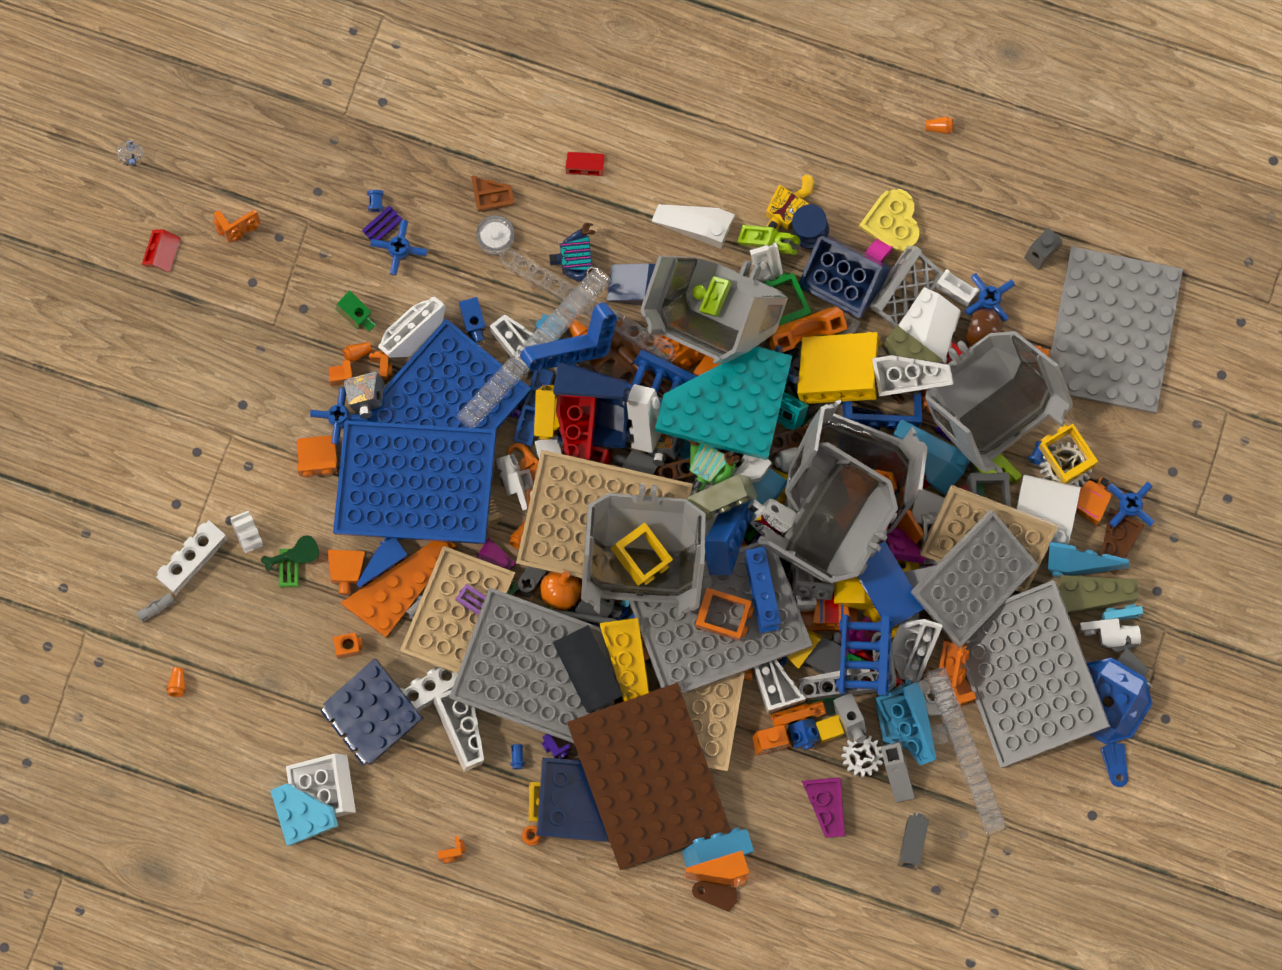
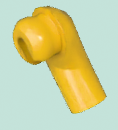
M810 175L802 177V189L793 193L801 199L810 195L813 191L814 179Z

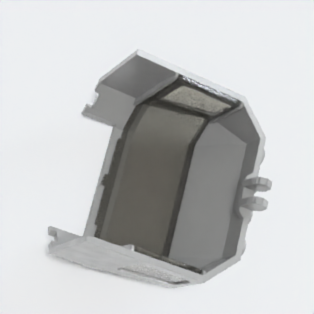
M658 256L640 310L643 317L646 318L647 329L650 335H664L714 358L713 363H727L749 352L776 333L788 298L780 290L756 280L761 271L759 265L756 264L753 267L750 277L746 276L751 267V262L748 260L744 261L739 273L719 263L694 256ZM713 276L729 280L732 283L718 318L701 313L699 309L703 299L697 300L692 295V290L697 285H703L708 290Z
M1016 331L989 333L969 349H967L963 341H959L957 344L962 352L961 355L958 356L953 348L948 350L952 361L947 365L951 367L954 384L928 388L926 391L925 399L935 423L959 450L984 472L994 470L1003 473L1002 469L991 461L1049 417L1061 427H1064L1066 412L1070 411L1073 405L1059 365Z
M841 399L829 406L828 404L821 406L811 421L790 463L785 490L787 497L794 509L799 512L822 471L811 465L812 459L818 452L819 443L828 442L872 470L893 473L898 488L894 492L898 509L895 512L897 513L896 519L892 524H888L887 533H891L922 491L928 450L927 445L924 441L920 442L915 435L917 432L913 427H911L902 440L834 414L841 404ZM841 472L833 479L812 517L823 521L821 533L825 534L828 531L829 523L834 525L832 529V537L834 538L838 536L840 527L842 528L834 516L850 503Z
M828 442L819 443L818 452L813 457L811 465L822 471L798 512L792 527L788 529L783 538L763 526L762 532L765 535L759 538L757 544L762 547L765 546L767 550L821 581L833 583L857 577L859 574L864 573L867 568L866 562L868 558L873 557L876 551L879 552L882 548L877 544L878 541H886L888 538L886 536V528L889 523L892 524L896 519L897 513L895 512L898 506L892 482L832 444Z
M640 484L639 495L608 493L588 504L581 599L594 606V610L598 614L600 613V598L678 604V620L683 618L686 612L698 609L704 571L706 514L687 499L656 497L657 485H652L651 496H644L645 484ZM646 523L673 560L668 563L670 568L662 574L658 571L653 575L655 579L647 585L643 582L638 586L610 548L640 525ZM643 535L624 547L644 575L662 562Z

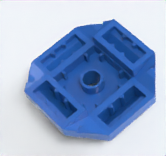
M1113 657L1087 662L1110 727L1092 733L1090 736L1104 744L1133 737L1153 704L1146 677ZM1106 696L1112 697L1114 704L1106 706L1103 703V698Z

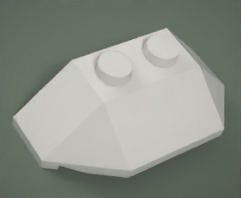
M431 297L429 300L413 305L385 331L382 341L378 346L379 349L389 357L413 356L442 324L446 306L436 297Z
M925 619L899 624L892 641L895 668L901 679H910L914 683L920 682L942 629V624Z

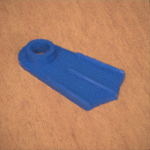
M1112 742L1100 750L1111 783L1115 787H1123L1128 782L1125 745ZM1117 775H1121L1123 777V780L1121 782L1116 780Z

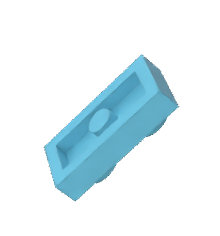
M1136 604L1127 605L1125 609L1117 610V607L1106 609V612L1101 617L1102 620L1119 618V621L1138 618L1142 616L1143 609L1142 606L1136 607Z

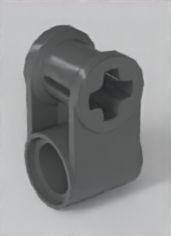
M527 566L518 581L520 594L525 597L532 596L549 571ZM529 583L531 588L527 587L524 589L523 585H528Z

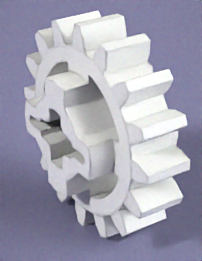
M869 736L868 739L860 743H856L854 738V742L848 740L847 745L849 747L844 746L842 749L846 752L841 755V758L846 759L843 762V766L848 765L847 772L853 770L854 776L858 773H861V778H864L865 773L872 776V770L875 772L879 770L876 765L882 766L883 762L879 760L883 758V755L879 753L881 747L876 746L877 740L871 741L872 736ZM857 744H864V745H863L862 747H860V748H855V747H854V746L857 745ZM870 747L874 750L875 756L871 754ZM865 752V757L867 758L860 760L858 754ZM850 757L854 758L855 766L852 764ZM866 764H870V765H871V766L868 767V768L861 769L863 765H866Z

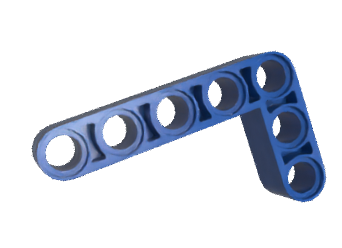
M599 303L593 309L586 335L528 346L522 350L520 358L530 371L535 372L558 367V363L561 362L573 364L604 357L610 350L617 316L606 303Z

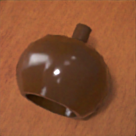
M980 309L974 312L966 336L970 346H973L989 333L1003 332L1001 331L1002 322L998 313L991 309Z

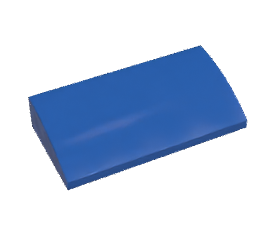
M884 541L879 544L882 547L880 551H876L873 557L868 558L866 562L867 568L864 573L859 574L857 577L880 617L890 616L893 618L892 627L924 608L910 593L913 588L887 543Z

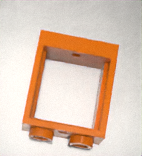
M706 588L695 628L740 641L741 636H746L748 626L745 625L746 619H751L754 610L751 607L752 601ZM712 597L745 606L737 632L705 623Z

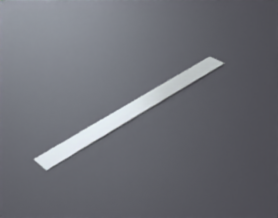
M848 669L847 675L870 672V669ZM840 671L799 678L798 681L801 685L804 681L837 677L840 676Z

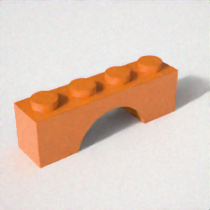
M833 306L780 325L776 333L768 337L770 348L775 351V346L780 345L783 346L782 352L795 348L796 344L803 337L822 334L832 335L846 330L847 325L844 313L837 306Z

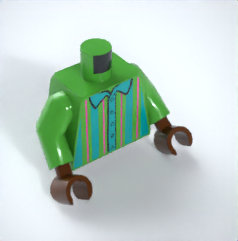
M688 440L691 443L690 472L698 477L693 484L694 488L702 491L707 483L716 485L733 477L734 469L737 465L736 462L740 460L738 455L733 456V451L727 452L724 455L708 445Z

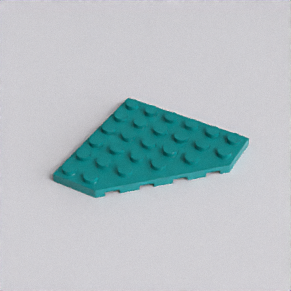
M754 347L749 352L727 363H722L663 395L654 431L767 460L792 356Z

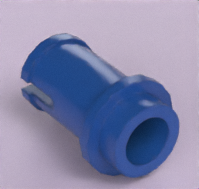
M511 745L512 762L510 765L512 769H524L526 762L523 759V745Z

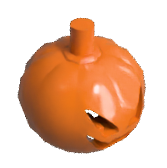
M564 571L562 574L549 572L543 578L540 585L542 600L552 609L567 611L572 609L581 600L582 583L578 577L570 576L568 571Z

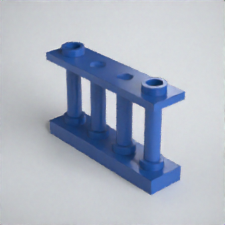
M641 349L633 363L638 365L639 368L632 385L628 384L629 389H632L634 384L640 385L646 370L656 375L651 388L655 389L656 393L663 378L673 383L671 388L673 390L697 376Z
M765 546L745 550L746 557H744L759 632L764 634L779 631L778 624H781Z
M843 615V620L840 619L839 630L842 631L840 678L836 680V689L839 690L840 694L846 695L847 688L875 689V691H878V695L889 697L893 618L882 616L881 621L878 623L850 622V616ZM850 630H877L881 633V638L877 642L849 641ZM849 649L877 650V652H880V658L876 662L848 661ZM848 669H873L879 672V677L875 681L847 680Z

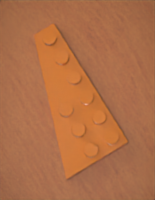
M432 541L340 602V604L387 638L404 617L406 610L414 604L417 597L425 590L443 546L454 550L457 549V546L452 542Z

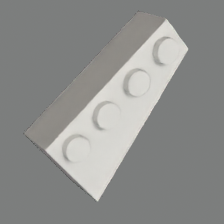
M449 690L435 696L433 703L460 765L465 772L482 765L484 761L475 707L449 698L452 691Z

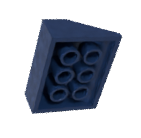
M820 234L799 280V286L838 308L861 318L884 285L891 267L830 235Z

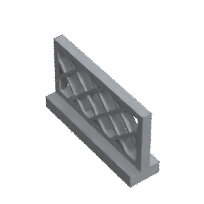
M917 246L906 247L889 272L884 285L868 307L871 311L878 313L894 328L898 325L897 316H905L908 312L907 301H915L918 297L917 286L925 284V288L933 291L944 273L921 253L922 250ZM917 258L922 260L923 269L916 270L915 261ZM928 270H933L937 273L933 281L928 279ZM923 271L924 282L917 283L916 272ZM908 273H912L913 284L905 285V276ZM913 286L914 297L907 298L906 287ZM901 288L902 299L895 300L894 292L896 289ZM903 301L904 312L896 313V302ZM891 303L892 314L887 315L882 310L886 304Z

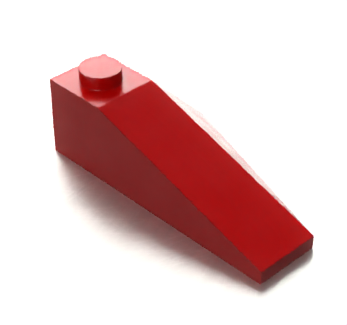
M557 395L556 415L567 456L591 460L598 398Z

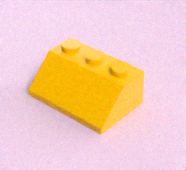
M858 577L834 582L835 604L860 610L875 607Z

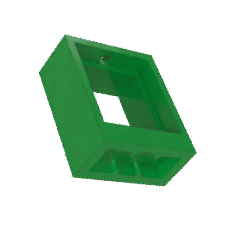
M784 273L774 281L767 280L762 282L773 288L791 282L802 306L801 310L781 317L778 326L812 314L794 273Z

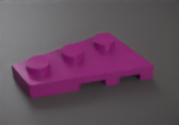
M841 778L802 781L825 838L846 837Z

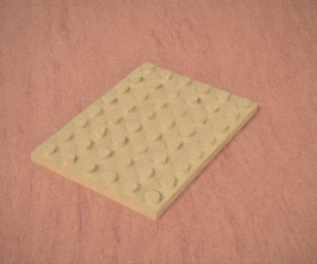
M541 450L516 564L560 574L568 571L570 576L582 578L588 504L608 493L639 495L640 484H645L644 496H651L652 485H657L656 497L687 499L691 495L693 484ZM593 543L591 575L596 580L609 585L638 586L614 553L603 552ZM629 554L644 575L662 562L659 556ZM671 557L673 560L668 563L670 568L662 574L659 571L653 575L655 579L673 573L676 558Z

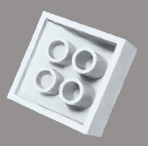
M1023 475L1016 509L1057 524L1058 528L1051 542L1068 545L1081 487Z
M334 753L286 766L288 784H292L300 791L306 792L317 798L318 801L333 807L336 817L356 813L347 755Z

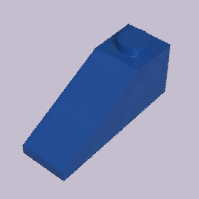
M386 538L380 543L381 545L377 548L357 583L359 589L408 558V555L396 538Z

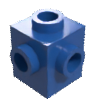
M814 719L801 720L788 726L794 748L808 750L814 748V744L821 741Z

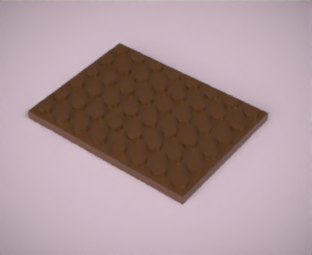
M678 682L567 722L620 870L690 846L695 839L704 837L706 840L716 833L722 832L723 834L731 831Z

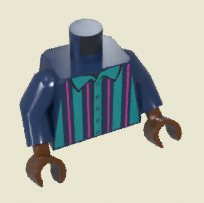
M588 222L581 229L563 240V243L560 244L559 254H549L550 266L562 265V274L576 282L590 279L597 281L599 279L598 276L594 275L599 270L592 267L590 239L587 234L594 235L595 230H589L593 224Z

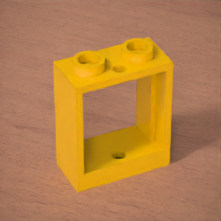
M543 384L536 390L534 436H539V439L550 440L559 431V422L556 415L557 395L553 394L554 385Z
M1065 424L1064 427H1060L1057 430L1058 433L1051 436L1049 434L1041 439L1042 443L1039 446L1040 451L1060 481L1066 484L1091 470L1098 463V460L1074 424L1070 426ZM1070 435L1086 461L1064 473L1048 447Z
M646 523L640 525L610 548L638 586L643 582L647 585L655 579L653 575L659 571L662 574L670 568L668 563L673 560ZM641 535L645 537L662 560L659 565L645 575L624 549V547Z

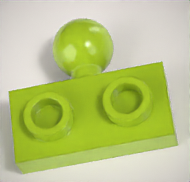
M713 276L708 290L703 285L695 286L692 290L693 297L697 300L703 299L699 311L718 318L732 283L729 280Z

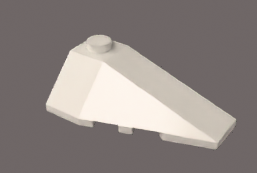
M658 204L651 222L722 249L735 214L720 208Z
M893 355L872 358L879 396L954 384L951 367L947 364Z

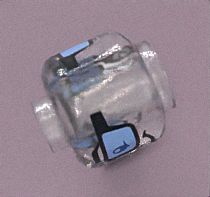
M135 140L121 142L119 147L116 148L118 162H121L123 166L138 165L141 163V157H145L143 146H139V143Z

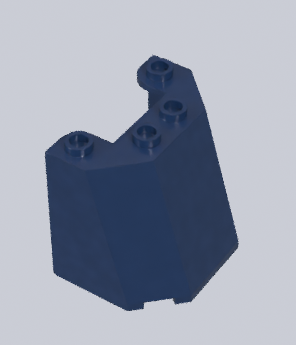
M566 362L558 363L553 389L554 395L598 398L593 446L626 448V442L630 441L631 438L630 429H628L629 419L627 410L631 389H629L628 381ZM559 426L557 443L563 444V439Z

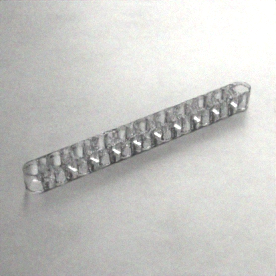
M504 249L499 254V260L507 270L590 319L595 306L602 303L512 249ZM508 256H513L511 262H505V259ZM528 265L529 268L526 271H520L522 266ZM543 274L544 278L541 281H537V276ZM554 284H560L557 290H552ZM570 293H576L573 299H567ZM586 302H591L592 305L590 308H583V305ZM611 308L617 316V321H623L621 327H615V334L669 363L675 360L676 351L670 342L656 334L650 335L648 329ZM639 330L637 336H630L632 331ZM650 339L655 340V344H654V345H652V346H647V345H646V343H647L648 340H650ZM665 349H671V353L669 355H662V352Z
M595 267L465 405L456 418L465 427L476 428L530 370L520 358L522 350L528 346L557 341L604 291L612 279L599 267Z

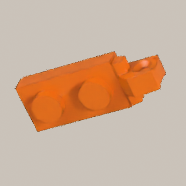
M818 701L772 713L770 717L774 727L787 726L789 722L806 720L809 716L819 717L825 714L826 711L823 702Z

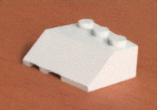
M924 287L898 326L943 359L942 363L946 364L947 352L951 348L952 335L956 331L961 311L940 294Z

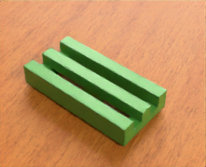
M279 549V555L287 552L289 549ZM287 560V583H284V561L279 563L280 588H299V564L295 563L294 582H291V561Z

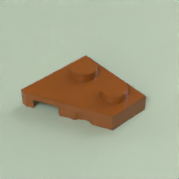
M474 175L471 176L478 212L515 205L511 185L499 184L493 180L488 179L487 181Z

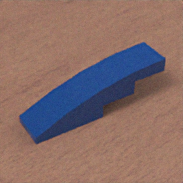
M540 370L533 373L532 381L529 385L532 391L526 397L523 404L522 414L519 417L513 441L532 446L535 437L536 390L543 384L551 385L554 372Z

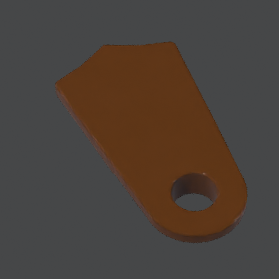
M703 881L693 885L692 893L695 898L727 912H730L732 907L738 902L736 888ZM698 887H703L705 892L699 894L697 892Z

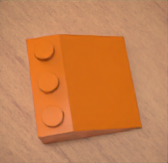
M743 851L685 868L686 879L726 886L734 885V888L745 885L750 874Z

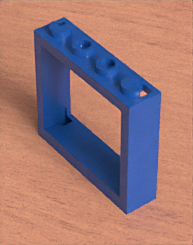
M921 390L917 395L913 391L914 416L852 414V401L842 402L843 417L873 429L878 427H886L890 430L896 429L900 420H904L917 428L922 423Z

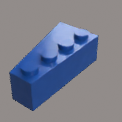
M748 503L735 506L728 512L719 513L705 538V552L709 575H732L752 517L751 511L747 508Z

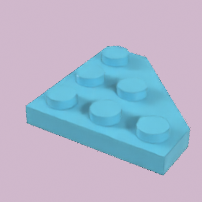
M284 784L270 790L287 846H292L338 827L333 807L318 801L317 798L306 792L300 791L292 784Z

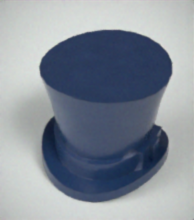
M814 204L804 205L797 209L793 215V235L799 237L800 247L813 249L820 234L829 235L830 229L826 214L819 206Z

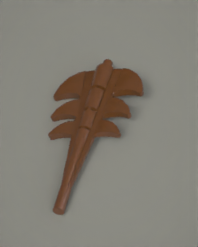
M620 320L616 322L610 350L607 355L589 361L593 370L599 372L606 362L614 360L612 376L621 379L624 375L630 373L632 376L629 384L632 385L639 368L638 365L633 363L640 350L652 353L659 350V346L650 342L634 345L632 343L637 336L646 333L648 329L644 325L632 320ZM646 370L640 386L644 384L651 388L656 375ZM662 380L657 395L663 399V395L669 392L670 388Z

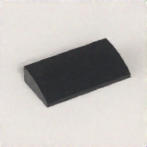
M589 625L552 642L586 712H590L623 696Z

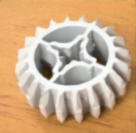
M1060 442L1059 449L1056 445H1052V451L1049 449L1061 469L1063 466L1065 467L1070 464L1069 469L1063 470L1064 473L1073 469L1076 461L1081 464L1086 460L1081 451L1076 450V444L1073 448L1070 447V442H1067L1066 447ZM1067 454L1071 455L1072 457H1070L1069 459H1064L1061 456L1058 457V455ZM1042 456L1044 462L1040 463V467L1045 469H1042L1040 474L1046 475L1043 479L1061 482L1058 476L1052 473L1051 466L1046 458ZM1092 469L1068 484L1084 486L1086 484L1084 480L1090 479L1088 474L1092 472Z

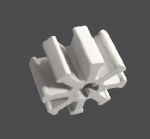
M249 511L230 518L244 553L263 546Z

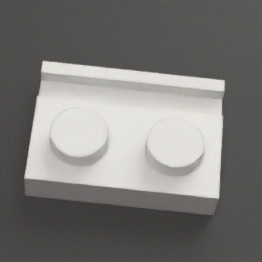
M773 243L772 246L766 245L750 250L753 267L756 264L761 267L760 275L756 279L757 281L776 279L775 277L783 274L776 243Z

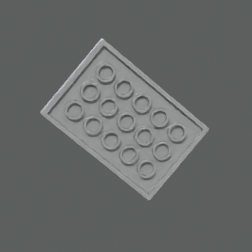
M989 510L910 593L936 623L942 624V630L957 647H961L1039 565L996 513Z

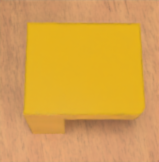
M838 715L816 722L821 743L843 737L844 731Z

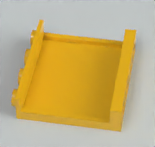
M867 332L803 337L797 391L800 401L811 404L835 402L840 399L841 402L876 400L877 391L875 388V371L872 358H877L878 346H881L878 333Z

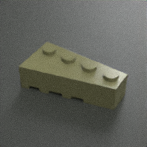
M1061 575L1058 579V589L1068 615L1132 604L1138 599V579Z

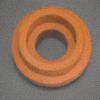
M528 826L522 832V839L527 845H536L541 840L540 836H536V826ZM531 832L535 833V838L529 839L528 834Z

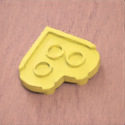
M902 189L885 191L860 223L859 228L873 238L893 246L894 251L903 253L907 246L916 245L919 238L917 222L912 218L914 213L912 197Z

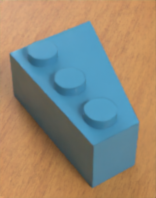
M735 828L726 835H722L721 832L711 835V839L705 840L704 837L695 839L692 845L681 852L687 868L739 851H743L745 857L754 852L747 829L740 831V828Z

